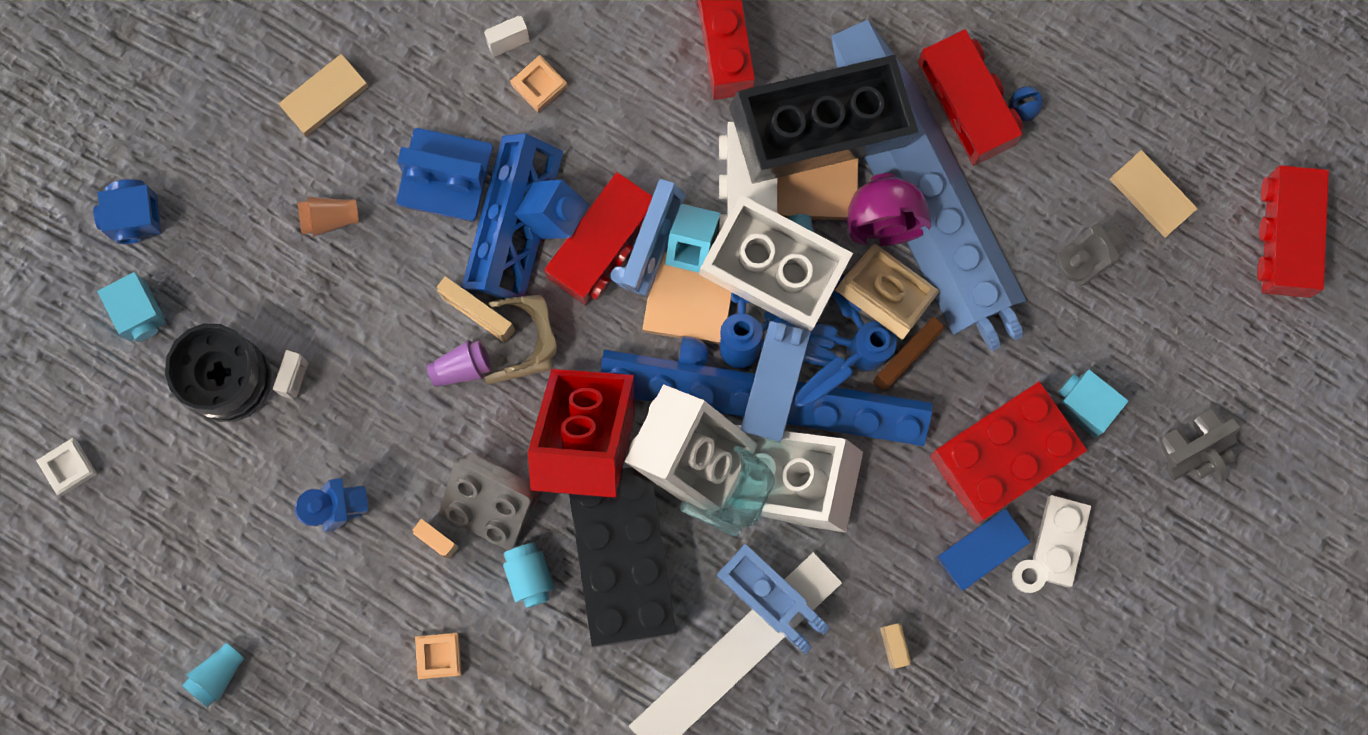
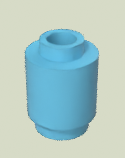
M536 543L525 544L504 552L506 563L503 564L515 603L524 601L525 607L530 608L549 601L548 593L555 590L544 553L543 551H538Z

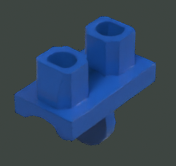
M342 478L328 480L320 490L310 489L303 492L295 503V513L299 521L313 527L323 524L324 532L336 531L347 520L359 519L362 517V513L368 511L365 486L343 488Z

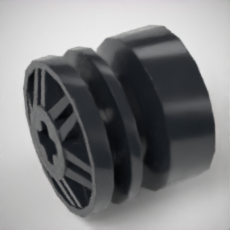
M203 323L187 329L173 342L166 356L165 377L169 390L184 405L217 422H237L250 417L264 404L271 389L272 372L266 356L256 345L245 339L237 331L222 324ZM227 370L231 372V376L226 377ZM225 378L224 385L219 383V379Z

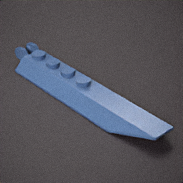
M868 20L831 36L837 68L894 55ZM896 58L919 133L906 147L864 158L873 176L881 173H892L897 178H903L917 185L922 191L930 211L932 227L930 230L926 226L921 227L923 236L909 241L907 244L925 280L940 291L935 300L952 334L955 335L976 324L989 350L994 351L1000 348V340L988 318L999 314L1008 335L1014 340L1022 338V327L1010 307L1026 302V299L919 87Z

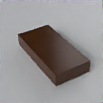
M933 316L878 373L873 383L882 391H887L940 336L944 330V325Z

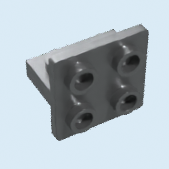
M469 452L465 459L458 457L453 465L439 515L454 525L461 526L487 539L492 544L511 550L515 547L521 529L539 501L542 491H531L529 481Z

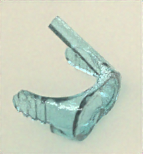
M735 446L733 451L740 457L741 471L735 491L728 502L717 511L704 510L685 501L680 506L682 512L731 536H737L742 528L751 527L756 524L775 484L772 470L763 461L759 460L756 455L739 446Z

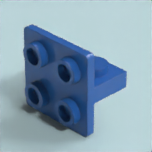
M415 128L409 148L401 147L397 161L403 173L396 199L397 205L412 210L474 222L477 218L493 151L492 145L478 140Z

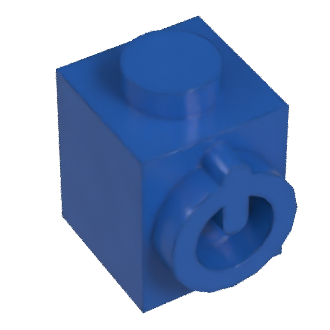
M136 179L119 180L106 186L105 191L97 192L99 205H95L93 209L96 227L111 240L116 241L117 244H135L141 241V237L162 234L157 194L148 185H145L144 181Z

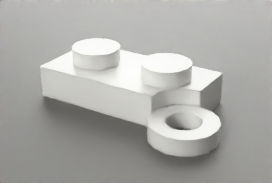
M1053 495L1047 497L1033 560L1019 562L1012 572V580L1018 590L1024 593H1033L1039 591L1045 582L1068 588L1072 587L1091 510L1090 505ZM1027 568L1034 570L1037 575L1036 581L1033 584H1026L1022 580V572Z

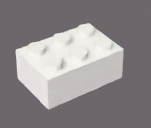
M740 194L706 256L699 275L796 327L811 332L853 253Z
M663 385L658 396L649 407V414L639 434L631 442L629 454L625 462L680 501L722 518L758 444L706 401Z

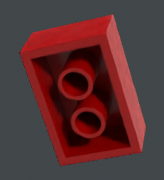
M551 369L528 449L531 491L616 498L635 416L634 375Z
M1039 381L937 448L929 457L974 523L978 524L1088 450Z

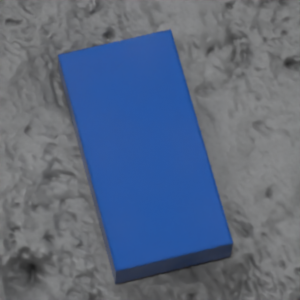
M1005 508L936 558L959 590L963 591L1028 545L1030 541Z

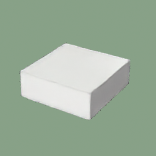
M522 16L514 17L486 29L484 32L493 57L530 42L527 27Z
M286 350L273 386V390L279 395L293 400L297 398L309 364L301 354Z
M71 438L36 460L55 493L61 497L97 475L78 441L74 438Z

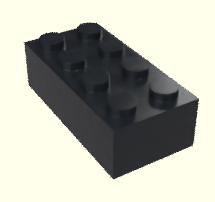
M895 55L737 91L729 106L752 184L903 148L919 133Z
M633 467L623 468L616 498L569 494L591 646L596 648L676 635L653 481Z

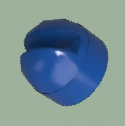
M1031 86L1017 89L1009 101V109L1014 108L1021 121L1034 119L1043 106L1040 92ZM1029 97H1033L1035 99L1034 101L1027 102L1020 106L1017 102L1018 100H1022Z
M683 336L678 362L704 366L708 355L707 345L695 337Z

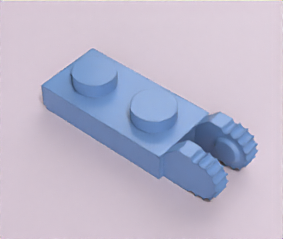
M746 544L716 575L778 634L781 632L804 654H807L812 646H810L809 641L802 634L797 633L788 624L799 612L816 632H820L823 635L830 628L806 605L808 601Z

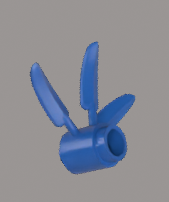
M843 273L831 295L842 314L846 317L851 316L859 330L851 339L837 336V329L833 326L820 323L815 324L808 342L828 349L834 348L835 344L847 346L848 359L844 361L842 357H837L817 372L795 395L794 405L797 407H805L815 402L848 379L853 373V370L850 368L852 365L863 371H874L880 368L896 349V336L893 332L878 321L864 324L858 313L861 309L835 291L845 277ZM785 320L776 322L785 324L790 327H796L795 325Z
M731 292V300L738 303V314L728 317L723 322L720 330L719 350L722 359L733 368L743 369L751 366L758 360L765 341L762 340V333L768 329L770 321L784 320L765 311L764 318L766 321L760 324L754 317L746 314V303L751 302ZM808 342L803 362L826 366L838 356L822 346Z

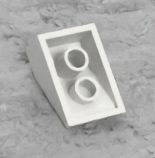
M784 431L781 442L745 433L758 445L729 501L728 509L802 526L846 533L863 451L842 438Z

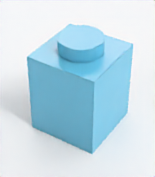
M681 204L670 231L665 265L700 273V268L717 238L721 213Z
M135 272L97 291L118 334L130 342L134 339L136 342H140L154 336L158 332L157 327L167 323L146 281Z
M1089 369L1080 377L1072 374L1058 391L1063 398L1057 407L1093 438H1096L1104 433L1128 403V400Z

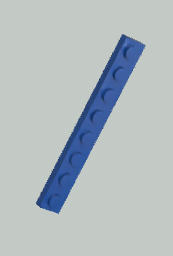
M605 349L600 370L601 373L634 375L635 399L652 402L658 396L662 386L666 385L706 401L719 413L742 417L745 415L755 374ZM797 381L786 424L925 446L932 415V403L836 387L815 402L805 407H797L794 405L795 395L807 383Z

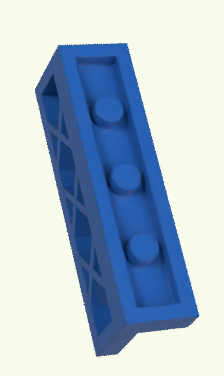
M526 133L502 136L461 288L471 294H490L500 299L525 296L540 237L514 214L522 202L524 192L529 190L533 182L556 180L563 150ZM535 151L548 156L544 173L538 176L532 164ZM521 227L526 241L524 249L516 253L511 240L514 231ZM511 266L516 277L512 292L499 287L503 270Z

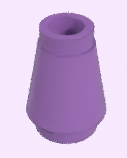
M467 340L434 362L427 364V371L432 384L435 387L483 379L485 373L492 371V366L483 343L480 340L473 343Z

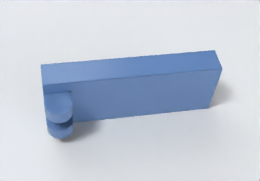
M659 179L626 268L616 267L611 272V279L623 289L645 297L649 296L668 245L671 228L679 207L683 204L686 194L675 183Z
M770 321L741 431L781 442L811 332Z

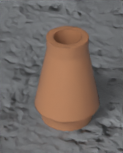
M307 197V201L297 202L302 235L312 233V236L315 237L350 224L359 223L355 199L342 200Z

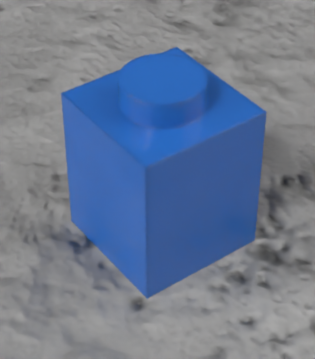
M563 180L538 181L532 183L514 215L541 239L571 238L590 204Z

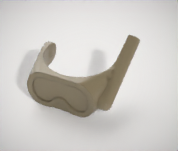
M532 295L489 302L490 308L510 304L524 309L535 323L537 341L534 351L524 362L513 364L510 367L504 368L505 370L484 375L487 385L551 370L553 368L552 358L556 356L557 347L550 327L549 313L544 298L541 295Z

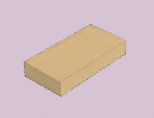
M340 54L278 104L304 136L307 137L365 91L368 85L347 59Z
M1142 150L1109 179L1165 238L1198 209Z
M446 276L436 287L443 300L502 342H507L515 332L511 322Z

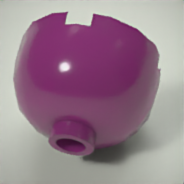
M881 173L873 176L870 182L861 186L854 193L848 207L849 236L852 241L860 245L868 246L867 238L879 239L880 246L906 243L923 236L921 227L926 226L929 230L932 227L930 211L922 191L917 185L903 178H897L892 173Z

